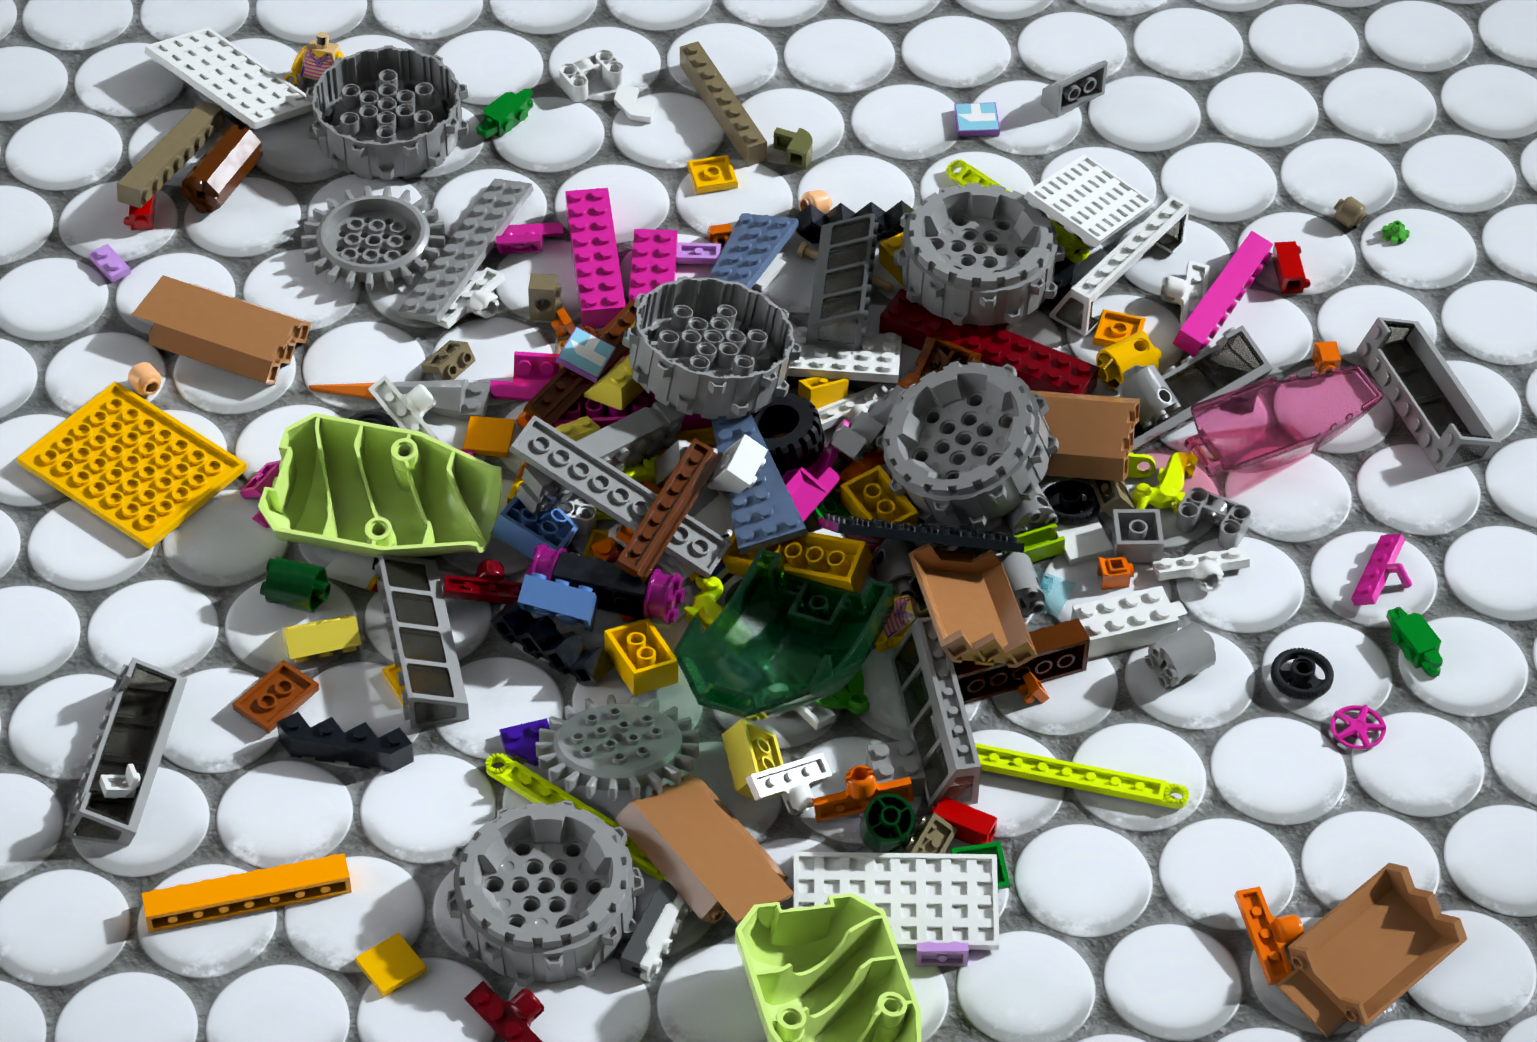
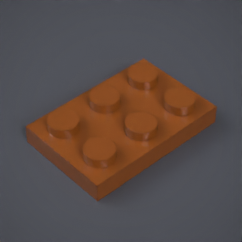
M283 660L233 703V710L269 734L277 727L278 721L290 716L319 691V683Z

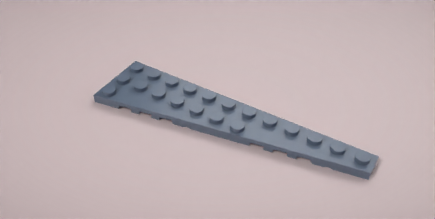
M742 213L708 278L739 282L751 289L800 226L798 219Z
M747 413L745 416L734 419H726V416L711 419L718 454H723L725 450L745 434L768 449L751 414ZM769 450L764 457L766 462L761 470L756 472L757 480L750 489L746 488L741 493L726 491L736 541L741 555L808 535L803 520Z

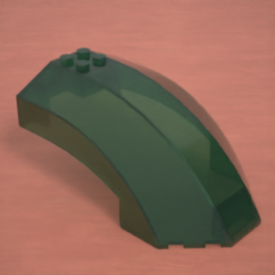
M760 548L741 583L719 616L703 633H701L699 618L693 617L673 652L698 705L751 721L766 720L831 696L841 690L854 677L870 654L895 608L893 585L870 579L862 594L785 573L782 554Z

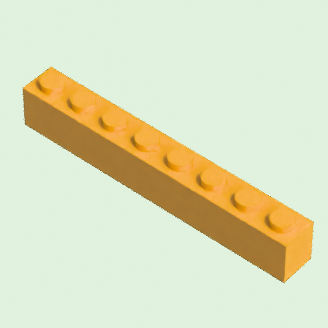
M345 853L287 865L282 864L272 868L256 869L236 875L231 874L221 878L205 879L185 885L180 884L175 887L154 889L142 893L148 932L351 893L352 891Z

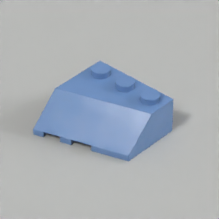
M516 494L499 514L491 534L533 560L536 545L546 544L549 549L554 550L566 549L579 527L560 508H554L553 506L548 511L540 512L533 516Z
M533 572L532 576L525 574L517 601L521 610L540 616H548L550 619H554V616L559 617L558 620L565 624L573 626L581 623L585 625L584 630L593 631L598 599L596 594L592 592V588L579 585L578 588L571 587L569 582L561 579H555V582L545 580L546 576Z

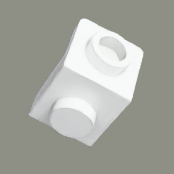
M127 764L125 775L100 776L99 784L104 797L112 799L134 798L136 788L140 786V774L136 772L133 764Z

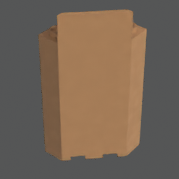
M162 275L131 314L154 323L149 331V345L265 384H275L281 363H291L296 343H306L312 323L197 284L185 283Z
M1031 390L1032 394L1037 392L1041 397H1045L1049 411L1044 417L1049 426L1050 435L1056 437L1059 442L1058 451L1051 454V458H1049L1048 469L1045 475L1122 482L1128 477L1129 453L1134 449V426L1139 422L1140 399Z
M927 543L909 553L939 643L952 662L961 663L962 660L974 661L978 665L994 666V663L1007 664V667L1017 668L1038 657L1003 564L992 549L975 558L972 553L934 549L930 543Z
M687 774L681 777L682 782L670 786L668 783L663 785V792L659 794L652 790L653 795L643 800L641 798L631 800L615 818L618 824L702 921L715 924L723 918L725 911H727L735 922L740 923L753 905L773 902L781 903L794 894L785 883L789 877L708 785L701 778Z
M1388 863L1288 946L1295 969L1275 986L1328 1038L1347 1021L1367 1026L1467 940V936L1460 918L1441 914L1434 892L1415 888L1408 867Z

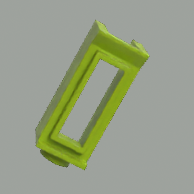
M1055 523L1013 536L1018 537V542L1025 543L1024 554H1027L1032 562L1054 555H1064L1065 538L1062 536L1056 539L1057 525ZM1002 551V555L1010 553L1011 551Z

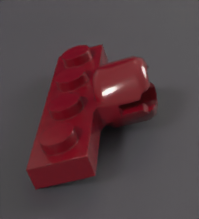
M487 559L477 566L476 577L474 578L444 575L443 598L508 604L518 601L523 583L507 581L503 565L497 560Z
M482 981L464 998L505 1042H542L530 1029V1025L544 1012V1006L530 990L524 988L510 1001L505 1002Z

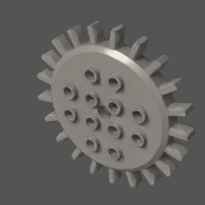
M387 185L383 190V195H372L370 186H365L364 196L354 198L350 190L347 189L345 190V202L338 204L331 197L327 198V208L330 210L328 213L317 208L313 209V219L320 223L305 221V234H311L301 236L302 248H310L304 250L305 261L318 260L313 263L315 275L330 269L327 273V280L330 285L341 276L346 278L347 291L352 290L356 281L365 282L367 293H372L374 282L385 281L388 291H392L394 287L393 279L402 277L407 284L411 285L413 284L412 270L416 269L425 274L429 266L423 260L435 261V259L440 257V251L433 248L445 247V236H437L445 234L444 221L432 223L439 220L437 208L422 213L427 209L426 198L423 197L414 204L409 203L411 200L410 190L407 189L399 198L392 197L391 187ZM372 241L379 242L377 244H370Z
M608 695L607 705L597 707L590 698L585 699L586 710L581 712L568 705L565 707L566 720L550 716L549 729L540 728L539 742H536V757L539 758L540 771L548 769L549 782L554 783L565 778V792L568 793L579 785L586 786L587 799H591L597 789L608 790L610 801H616L618 791L631 790L634 799H640L641 787L648 785L659 794L663 792V778L679 784L681 782V770L692 772L694 770L693 758H699L698 729L692 730V719L686 717L678 720V707L676 706L661 713L659 699L656 698L647 707L639 706L637 695H632L628 704H616L614 695Z

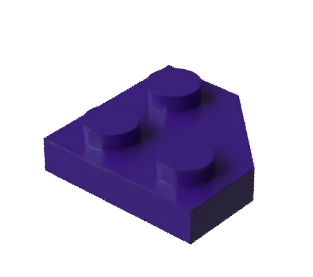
M547 718L499 729L505 753L512 757L519 756L526 759L528 764L535 767L539 766V758L536 757V742H539L540 728L549 729Z

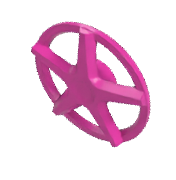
M1351 705L1335 711L1331 720V731L1334 737L1343 745L1362 750L1375 747L1383 740L1386 733V725L1382 717L1374 710L1368 708L1367 705ZM1348 711H1360L1356 719L1343 714ZM1367 713L1376 718L1379 724L1367 723ZM1337 718L1348 725L1345 730L1338 734L1335 730ZM1367 731H1381V735L1374 743L1370 744ZM1351 735L1354 738H1359L1363 746L1347 743L1343 739Z

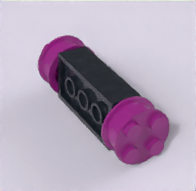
M546 544L536 545L532 565L529 564L526 570V574L530 576L534 572L545 575V580L555 582V579H561L569 582L571 587L578 588L579 585L592 588V592L596 594L598 599V610L639 619L649 618L651 620L652 618L664 620V623L667 625L675 623L678 614V604L683 602L685 590L681 589L683 577L680 573H675L674 575L664 574L661 569L657 568L654 572L650 573L645 583H643L641 578L631 576L614 566L615 563L603 561L597 557L581 556L574 552L567 553L565 548H560L559 550L549 549Z

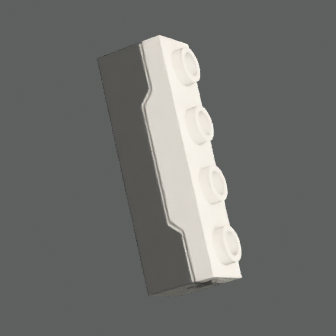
M662 880L620 957L622 973L650 982L653 974H658L664 954L670 952L674 935L680 933L684 916L690 914L692 909L669 882Z

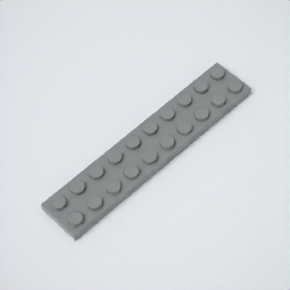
M494 178L443 248L440 257L435 259L398 310L400 318L433 323L441 321L496 244V236H501L534 191L532 183Z
M535 415L509 449L510 452L634 532L658 496ZM687 514L664 552L708 579L732 543Z

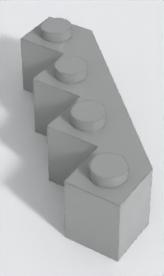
M897 384L895 388H891L886 394V401L879 398L877 402L874 401L870 405L868 415L862 411L852 419L850 428L843 425L841 429H837L832 436L833 441L831 444L856 463L863 459V454L866 451L871 453L877 449V437L883 435L888 417L894 405L899 403L898 395L904 388Z

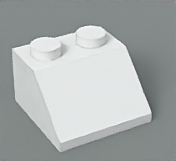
M746 434L724 451L723 457L718 463L707 487L733 493H741L746 488L750 489L757 480L756 472L760 471L766 462L764 457L768 449Z

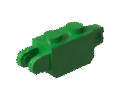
M526 88L517 94L505 92L483 109L484 120L476 127L477 134L484 139L492 135L500 138L521 121H524L528 117V111L533 107V100L530 99L533 97L532 90Z
M1400 606L1388 610L1386 617L1392 627L1391 639L1403 651L1405 658L1416 669L1421 667L1427 675L1431 677L1439 676L1441 672L1440 666L1443 663V659L1439 654L1440 638L1421 614L1412 613L1408 615Z

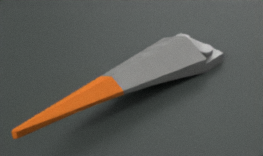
M468 379L392 382L402 394H407L418 384L424 385L436 400V405L428 412L460 421H469L470 415L485 417L491 394L490 383H469ZM374 383L309 385V389L314 392L376 400L368 390Z

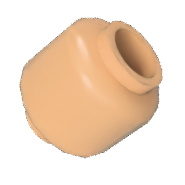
M823 190L808 191L800 199L799 209L802 211L811 204L826 214L830 211L832 200Z
M148 362L134 365L128 374L130 385L140 395H152L158 391L162 379L160 374Z

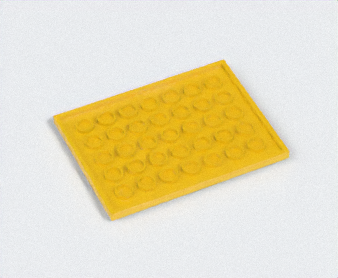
M116 381L17 457L18 465L149 550L247 470L245 462Z

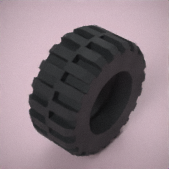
M791 393L784 398L776 397L768 405L762 407L761 410L751 414L781 476L788 470L800 467L807 469L812 465V461H816L820 456L825 441L820 416L813 403L804 397H797V395ZM790 432L785 436L770 439L773 435Z

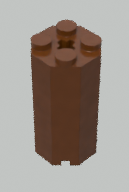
M235 124L225 129L183 179L180 193L187 198L199 213L204 214L206 211L212 213L219 209L263 156V151L260 152L262 142L250 129L244 128L240 130L237 129L239 126Z

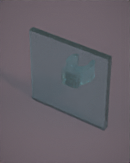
M1035 569L1040 588L1045 596L1042 612L1058 617L1076 583Z

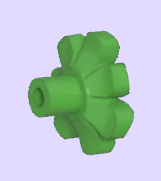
M1398 220L1389 223L1388 226L1384 225L1382 228V238L1385 241L1391 239L1390 242L1393 244H1397L1398 240L1405 242L1409 237V230H1405V225Z

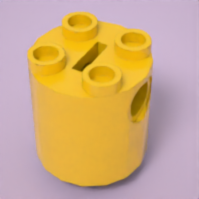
M1144 331L1135 333L1099 350L1096 355V364L1099 367L1098 376L1110 389L1117 391V387L1124 381L1123 373L1135 365H1155L1158 370L1159 360L1162 358L1161 352L1157 347L1153 346Z

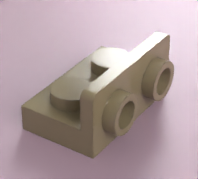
M449 340L427 359L421 367L424 373L439 374L441 380H454L473 364L476 359L468 342Z
M936 813L926 817L922 816L915 825V829H917L915 834L910 836L903 845V849H905L903 853L944 854L958 829Z

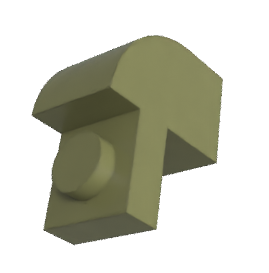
M777 127L774 131L773 148L787 152L786 164L806 170L812 160L813 139L810 133L802 128H799L797 132H792Z

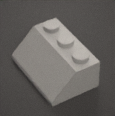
M1104 60L1091 64L1042 89L1041 105L1058 118L1105 93L1108 62Z

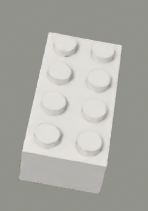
M1162 585L1072 606L1071 620L1079 618L1090 638L1088 659L1151 645L1178 630L1179 619Z

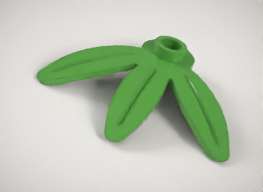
M852 662L847 676L848 691L822 669H815L814 674L818 682L831 696L807 690L801 692L803 697L819 706L831 709H848L856 715L866 713L870 708L868 697L863 694L864 677L858 662Z

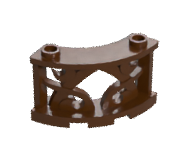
M938 335L928 336L915 362L918 367L913 374L909 372L900 382L896 383L894 388L897 384L904 389H908L911 385H917L920 382V378L930 372L935 371L937 373L944 370L943 367L948 366L957 353L969 357L966 365H968V362L982 363L980 361L982 354L944 340L943 337ZM940 346L951 350L948 356L940 349ZM958 358L954 362L959 361L961 364L962 358ZM932 365L937 366L936 370H930Z

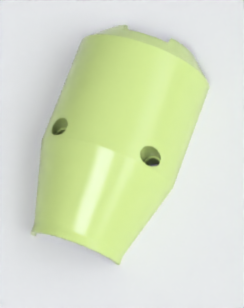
M313 413L285 428L279 445L281 455L279 475L274 478L272 488L264 487L258 504L260 512L272 531L282 541L378 558V554L424 557L471 551L483 553L491 540V531L497 521L502 492V467L486 463L419 431Z
M850 893L828 896L826 905L789 908L786 910L781 909L779 902L753 905L737 926L735 942L768 1042H921V1010L884 910Z

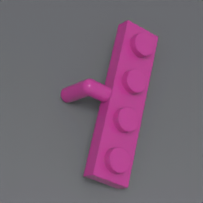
M1402 534L1380 536L1352 595L1351 600L1354 606L1376 604L1390 573H1397L1404 588L1412 586L1404 566L1401 563H1395L1405 542Z

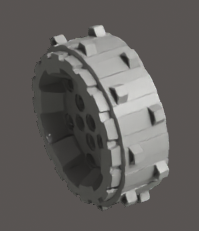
M393 45L359 51L350 56L339 57L333 60V65L322 73L315 86L307 88L306 100L312 103L314 123L307 126L309 139L317 140L324 155L331 160L332 167L342 169L349 174L354 172L360 178L372 180L375 177L380 178V181H396L398 177L408 179L419 176V172L423 170L428 172L443 164V161L456 147L458 140L462 136L468 135L469 122L462 120L461 101L468 98L467 85L459 84L455 74L447 65H444L443 58L438 55L431 56L418 50L396 48Z
M981 183L965 184V187L958 188L955 185L939 190V194L935 192L928 196L911 213L903 214L900 225L904 228L902 249L894 251L893 264L901 267V278L907 289L906 298L911 303L917 302L919 305H922L932 314L949 319L954 325L959 326L963 324L988 326L1000 323L1012 325L1019 323L1020 317L1035 311L1046 299H1054L1058 286L1053 282L1056 262L1064 261L1065 247L1058 244L1055 228L1050 223L1046 213L1030 206L1028 201L1024 199L1025 195L1014 190L1012 193L1008 192L1006 187L990 184L989 187L981 186Z
M683 276L678 277L676 281L663 283L647 294L640 293L635 298L634 306L637 308L634 326L624 332L622 345L629 348V360L633 370L632 378L637 383H640L648 393L653 392L655 399L667 407L672 405L676 407V411L691 416L695 413L700 414L701 418L718 419L719 416H726V419H734L745 416L747 413L749 415L756 413L776 397L784 398L788 394L790 385L786 382L789 364L794 362V360H799L802 346L794 343V330L791 322L788 320L790 315L788 311L775 305L763 294L747 288L745 284L739 282H729L708 277L688 278Z
M959 361L943 367L944 370L937 373L933 371L923 376L917 385H911L908 389L902 390L898 395L900 401L894 405L888 417L883 435L877 437L876 446L879 451L884 453V460L890 471L888 476L892 479L889 484L891 491L896 496H906L918 511L919 522L930 524L934 521L951 526L972 524L976 529L985 527L989 520L1001 517L1014 510L1016 506L1025 500L1032 501L1037 495L1035 488L1042 481L1048 469L1051 454L1058 451L1059 442L1056 437L1050 435V429L1044 417L1049 411L1045 397H1041L1037 392L1032 394L1029 386L1021 378L1017 377V371L1014 366L1006 364L1003 367H996L977 362H968V365H962Z
M563 800L561 803H554V805H545L544 802L526 804L524 808L520 809L505 807L498 810L497 818L488 821L476 831L469 843H466L465 846H457L452 854L457 868H455L454 889L448 891L447 907L450 918H458L462 936L466 939L462 946L466 957L469 960L475 958L482 960L497 973L515 978L517 986L528 987L531 983L535 982L555 983L574 977H582L585 980L594 977L595 968L602 963H606L614 956L621 944L626 939H631L638 926V923L633 918L636 913V896L644 893V878H642L639 868L633 867L629 849L625 846L627 841L626 831L621 826L613 828L607 825L601 818L584 809H576L572 801Z

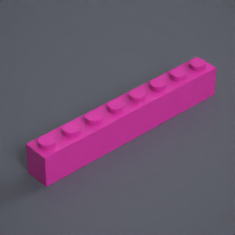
M1251 231L1180 328L1172 344L1193 357L1200 350L1208 346L1210 343L1208 338L1213 339L1220 329L1217 326L1222 327L1228 318L1226 313L1231 314L1236 307L1237 302L1235 300L1240 302L1246 293L1244 288L1249 289L1255 280L1253 275L1257 277L1264 267L1262 263L1266 265L1271 258L1272 253L1269 251L1273 243Z

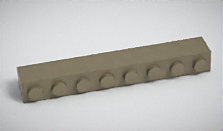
M699 41L680 46V67L746 165L751 166L767 161L766 139Z
M200 101L117 183L118 202L141 208L224 126V109L221 106Z

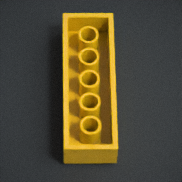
M733 531L729 540L732 544L722 557L725 566L731 574L746 577H765L779 583L856 597L873 559V555L864 541L808 532V535L741 555L735 531Z

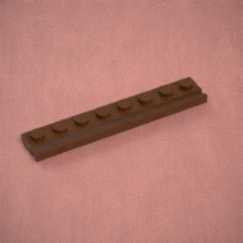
M632 300L596 335L597 338L616 347L598 380L629 351L628 347L622 345L624 332L628 331L636 317L637 308ZM563 367L525 405L524 411L532 417L534 415L553 427L584 396V393L595 382Z
M696 438L692 440L614 566L633 577L638 576L645 583L714 472L723 454L713 452V448Z

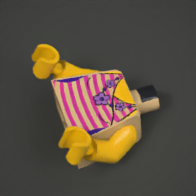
M317 33L316 40H311L296 55L291 67L292 73L287 74L285 80L289 82L290 77H294L293 85H298V73L300 77L319 80L322 73L333 65V60L345 57L341 52L340 46L329 43L328 33Z
M865 589L863 591V604L865 607L872 608L876 603L879 604L876 607L882 633L874 635L873 642L880 653L885 652L888 647L895 650L916 618H924L929 615L925 600L918 603L911 595L893 596L880 594L878 597L872 589ZM911 635L903 648L911 647L914 644L913 635Z

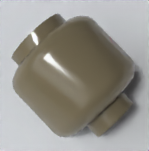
M1351 196L1345 200L1341 198L1334 207L1336 210L1335 219L1347 228L1358 227L1367 215L1365 205Z

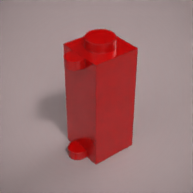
M155 193L141 208L130 205L129 216L124 218L123 223L131 226V230H153L157 194Z
M1296 241L1274 242L1272 261L1281 294L1303 293L1304 288H1308L1311 285L1310 280L1305 279L1299 255L1302 251L1301 247L1297 246Z
M942 796L938 804H934L931 808L930 814L936 813L958 829L954 836L955 839L970 845L990 843L996 834L997 817L944 796Z

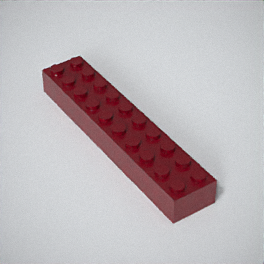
M904 289L898 291L880 314L879 334L896 333L902 336L903 344L920 351L923 348L926 337L938 335L943 337L944 340L982 354L980 361L984 364L996 367H1003L1006 364L1014 366L1017 371V377L1021 378L1032 391L1091 395L1097 387L1098 366L995 325H954L951 320L932 314L917 302L911 303L906 298L907 291ZM940 346V349L948 356L951 350ZM957 353L952 362L962 358L961 364L966 365L969 357Z

